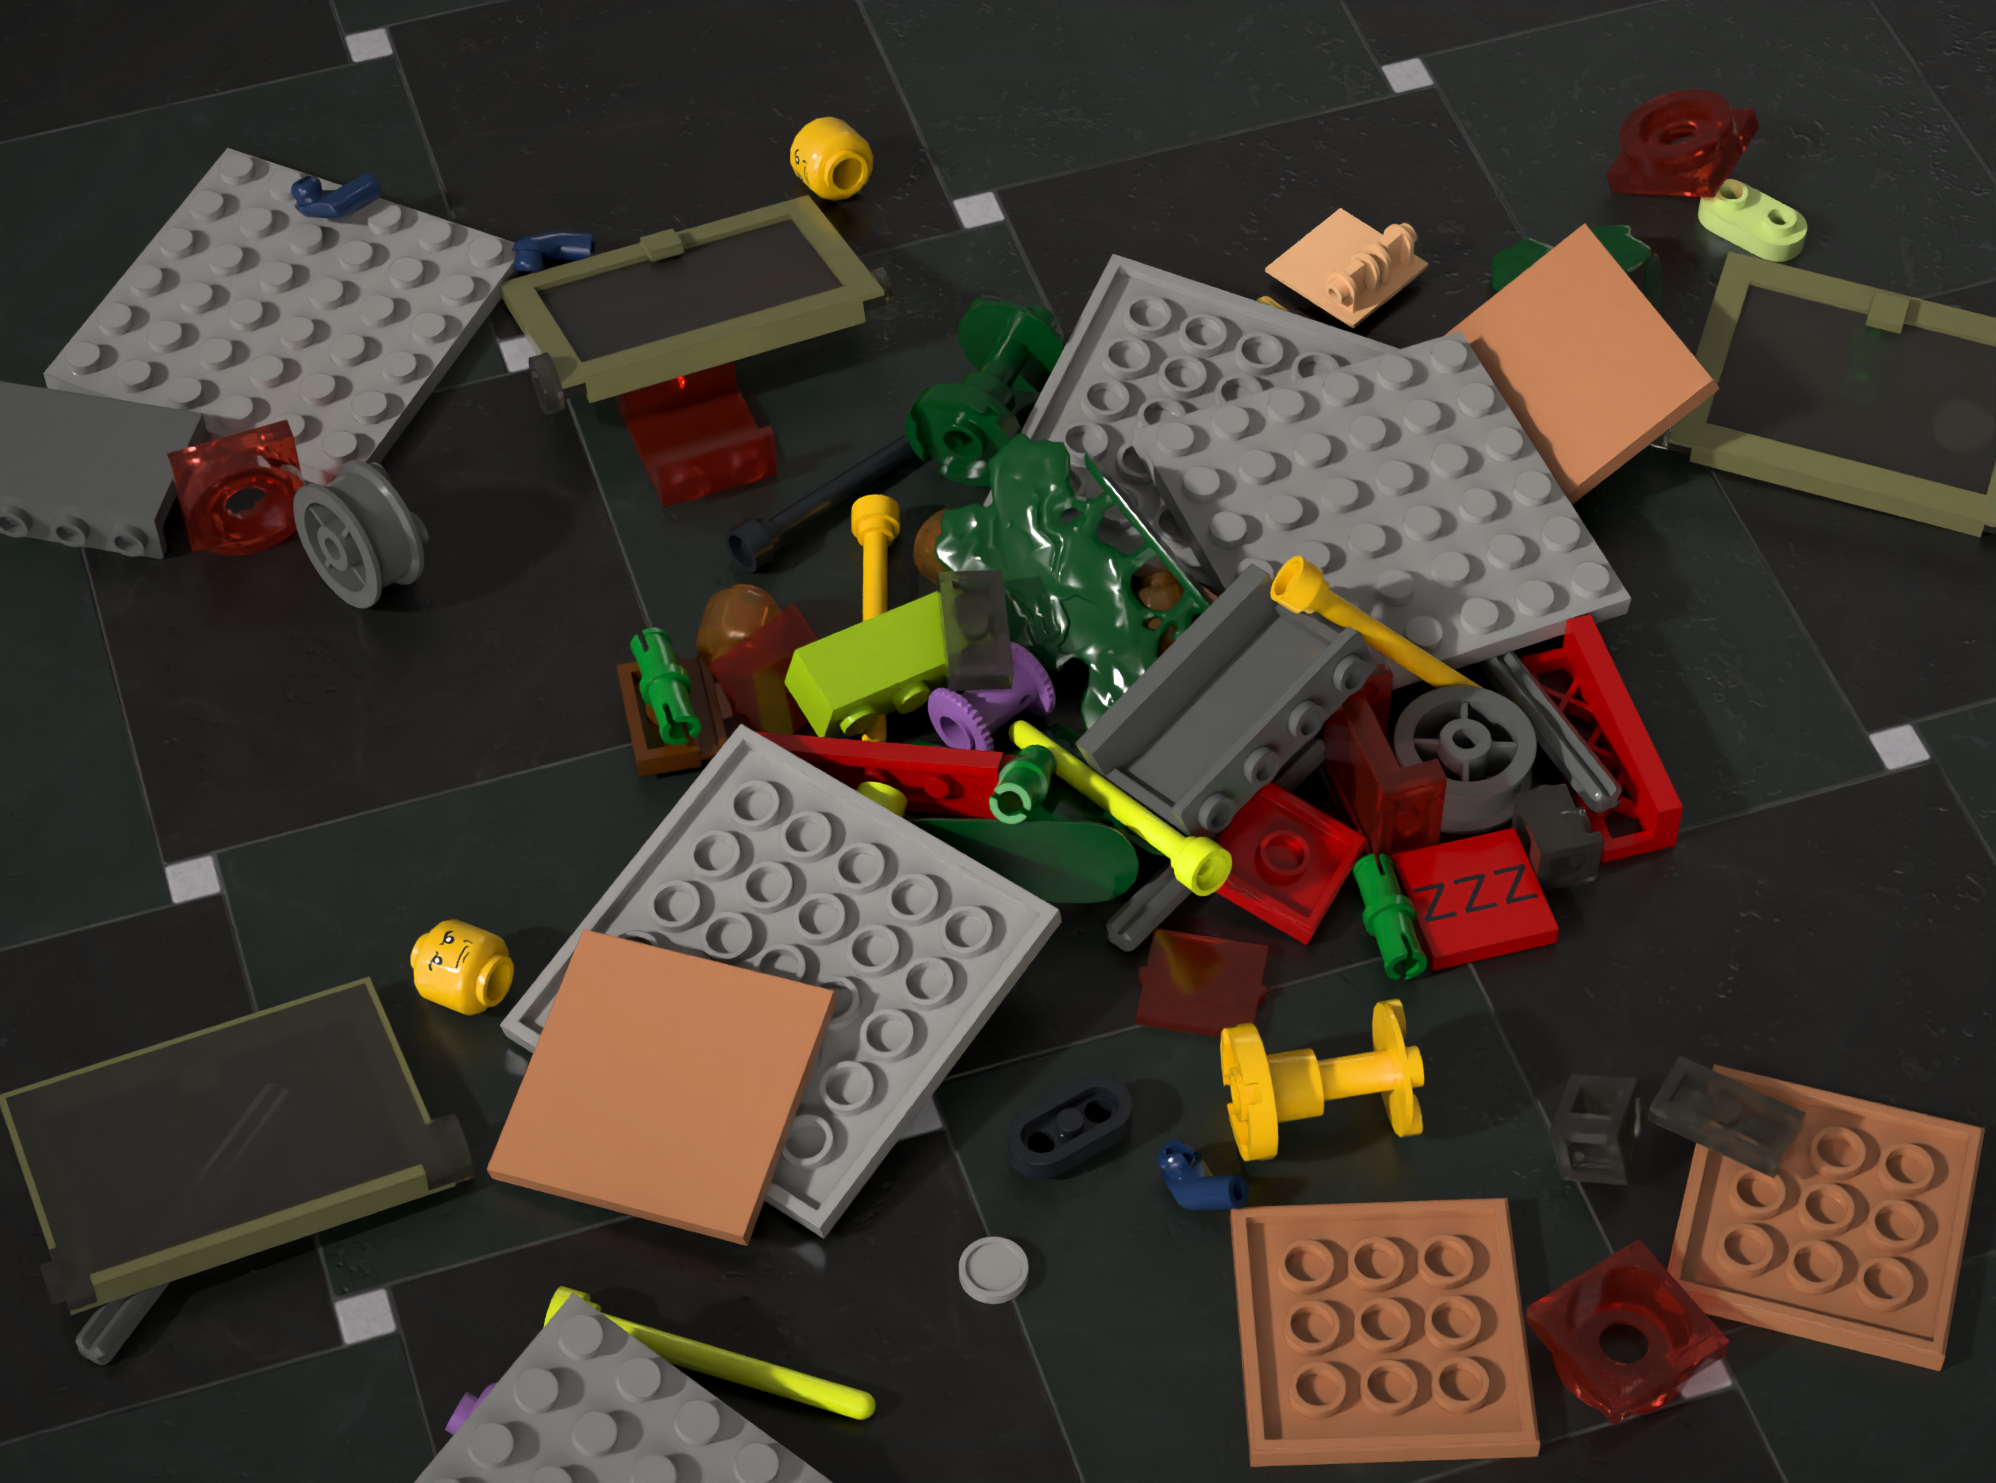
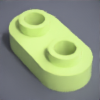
M1734 179L1712 182L1702 191L1698 217L1701 224L1709 231L1768 261H1788L1797 257L1802 252L1807 232V223L1798 211Z

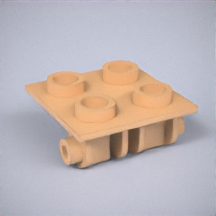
M1340 208L1265 268V272L1354 329L1428 268L1429 263L1414 254V243L1417 241V234L1409 224H1391L1385 229L1383 235Z

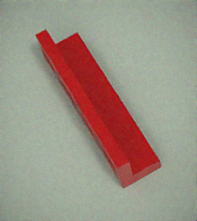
M1591 614L1568 619L1563 648L1519 658L1538 682L1539 680L1536 675L1566 669L1572 684L1565 695L1543 685L1541 686L1564 715L1569 714L1592 725L1594 732L1586 743L1605 767L1614 772L1617 782L1622 787L1625 797L1621 796V794L1619 795L1621 798L1619 805L1614 809H1607L1602 814H1597L1589 809L1562 774L1602 863L1673 847L1676 845L1683 805ZM1611 810L1636 820L1642 832L1612 838L1605 820Z
M756 732L857 791L859 784L863 782H878L899 790L908 800L905 811L997 819L990 810V796L995 793L993 790L999 784L1000 771L1009 761L1018 758V756L1004 755L1003 752Z

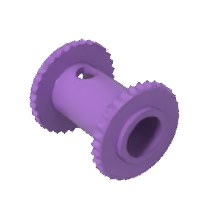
M1000 640L992 646L989 653L991 657L989 659L991 662L990 666L993 670L960 695L949 688L945 689L943 687L931 693L928 699V713L934 728L949 748L994 751L993 739L990 735L1023 709L1039 717L1046 716L1052 712L1056 704L1053 683L1042 664L1026 648L1012 641Z

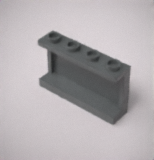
M0 381V533L15 538L28 537L58 542L70 547L82 546L119 552L131 557L143 556L162 559L168 548L163 531L164 522L188 469L205 471L212 455L203 413Z
M1253 563L1076 742L1077 747L1091 769L1186 838L1195 836L1212 839L1217 833L1223 831L1231 823L1234 815L1261 787L1274 779L1278 770L1307 740L1313 738L1320 731L1323 723L1350 695L1362 688L1367 678L1377 668L1360 632L1349 626L1341 633H1338L1303 611L1293 613L1278 604L1270 596L1273 583L1270 574Z

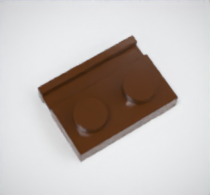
M707 649L697 651L698 657L680 660L679 654L675 655L678 665L685 668L691 681L689 697L695 714L701 723V731L695 739L690 736L686 722L682 723L689 743L684 745H669L662 740L654 710L645 703L639 689L642 675L637 661L617 664L618 680L639 777L702 766L701 760L714 758L726 743V731Z

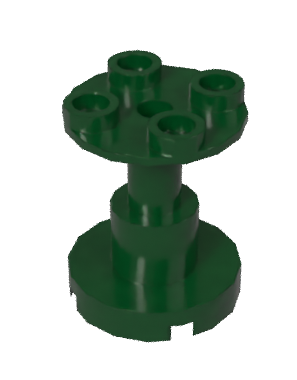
M977 298L972 301L958 324V342L966 358L979 372H971L964 375L960 383H937L922 390L905 419L906 437L913 451L924 462H926L930 455L934 460L941 463L937 473L949 480L972 487H991L989 460L1022 431L1017 418L1011 413L1015 407V396L1011 389L1021 392H1042L1066 346L1061 335L1055 330L1057 327L1056 317L1049 310L1038 305L1026 308L1006 301H991L985 298Z

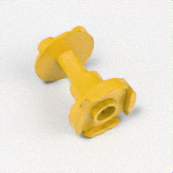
M1399 999L1380 1001L1375 1005L1372 1020L1374 1048L1372 1052L1317 1060L1311 1048L1266 1055L1258 1030L1252 1023L1238 1024L1237 1027L1224 1028L1222 1030L1220 1053L1224 1086L1230 1085L1233 1102L1228 1103L1227 1108L1234 1138L1244 1161L1274 1159L1278 1149V1123L1322 1116L1324 1113V1101L1381 1092L1387 1116L1394 1132L1398 1136L1407 1137L1422 1133L1421 1109L1412 1088L1424 1086L1423 1063L1420 1051L1416 1045L1405 1047L1403 1039L1406 1038L1407 1033L1406 1019L1402 1003Z

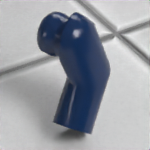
M364 173L337 190H323L320 179L314 176L301 178L294 182L291 187V194L297 201L294 207L305 217L345 219L381 198L382 195L377 181L369 173Z
M548 231L523 236L517 240L512 249V252H516L513 264L514 269L519 274L528 275L544 270V259L577 261L595 256V234Z
M1173 1140L1165 1144L1159 1151L1157 1161L1163 1170V1180L1178 1204L1184 1209L1191 1211L1241 1209L1246 1205L1249 1193L1246 1180L1238 1174L1214 1176L1202 1156L1198 1152H1193V1148L1188 1142Z

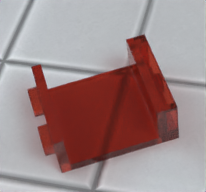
M735 361L616 395L619 413L663 508L684 501L695 500L702 496L742 484L753 483L759 479L777 474L774 433L770 425L758 429L737 386Z

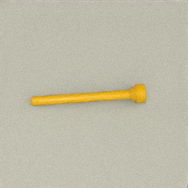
M877 494L867 495L856 500L852 505L851 531L859 544L863 546V621L887 612L888 547L900 532L899 504L888 496ZM878 715L875 723L861 733L862 741L886 742L887 715Z
M1297 555L1289 559L1277 573L1271 586L1270 596L1272 600L1293 613L1303 611L1306 614L1317 612L1342 629L1349 626L1361 633L1367 645L1436 689L1448 686H1474L1482 688L1329 590V582L1323 578L1322 569L1302 556Z

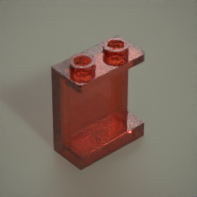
M1388 663L1376 665L1377 668L1367 678L1362 688L1350 695L1324 722L1323 742L1326 748L1323 752L1325 757L1324 765L1355 830L1369 838L1364 849L1367 855H1375L1379 872L1382 871L1379 862L1380 854H1386L1391 857L1394 854L1439 845L1447 777L1438 759L1400 768L1386 740L1393 673Z

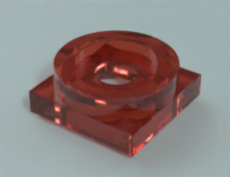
M1702 89L1675 91L1642 104L1625 119L1620 128L1619 141L1622 151L1606 174L1611 192L1714 198L1759 129L1755 110L1731 109L1725 97L1716 92ZM1692 137L1680 144L1666 145V143L1679 138Z
M287 419L167 453L186 534L193 552L207 549L221 555L238 556L253 554L277 545L297 529L294 519L293 502L296 492L305 486V482L301 474L294 436ZM258 488L265 493V498L254 502L255 507L236 513L225 509L227 499L241 489Z
M1640 1239L1529 1305L1525 1322L1551 1351L1555 1370L1567 1389L1587 1405L1601 1410L1613 1425L1618 1424L1630 1415L1652 1412L1670 1403L1681 1393L1689 1378L1726 1356L1730 1342ZM1615 1324L1631 1325L1639 1329L1646 1337L1648 1352L1641 1360L1635 1363L1623 1364L1615 1362L1602 1351L1599 1343L1600 1335L1606 1328Z

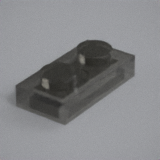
M1002 570L939 572L937 593L948 691L1012 689L1014 671Z
M1679 1055L1650 1106L1648 1121L1769 1177L1775 1178L1802 1129L1806 1113Z

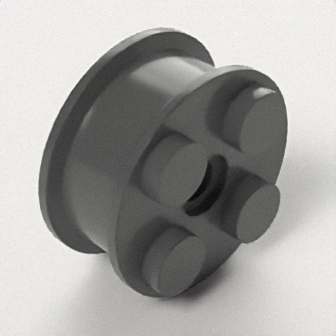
M358 460L349 461L339 468L336 480L325 486L310 483L301 487L296 492L293 502L294 519L303 547L322 579L345 602L357 608H368L377 603L382 589L394 582L408 585L421 577L424 569L423 546L428 544L429 541L427 529L422 520L415 513L409 511L403 499L393 487L387 471L379 463L372 462L367 464Z
M1448 686L1429 691L1412 701L1403 710L1396 723L1394 731L1395 753L1390 768L1392 791L1399 804L1415 822L1441 832L1470 835L1502 827L1518 815L1529 797L1532 779L1531 769L1537 750L1534 728L1526 714L1515 703L1491 690L1474 686Z

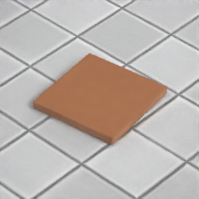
M1585 223L1445 334L1462 332L1572 505L1720 389Z
M583 929L487 1171L492 1179L748 1246L838 1002L834 990Z
M1714 1064L1660 1302L1941 1371L1948 1343L1985 1128Z
M1508 1198L1257 1206L1231 1210L1230 1225L1250 1467L1538 1457L1540 1440Z

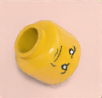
M823 117L806 124L795 136L790 149V162L796 176L814 193L824 199L837 201L853 196L868 182L873 170V154L868 142L841 119Z
M458 919L443 921L436 925L429 933L423 934L415 943L411 953L414 983L419 994L425 999L465 1015L472 1016L485 1011L488 1007L496 1006L508 993L513 980L514 964L511 958H509V951L504 940L500 936Z

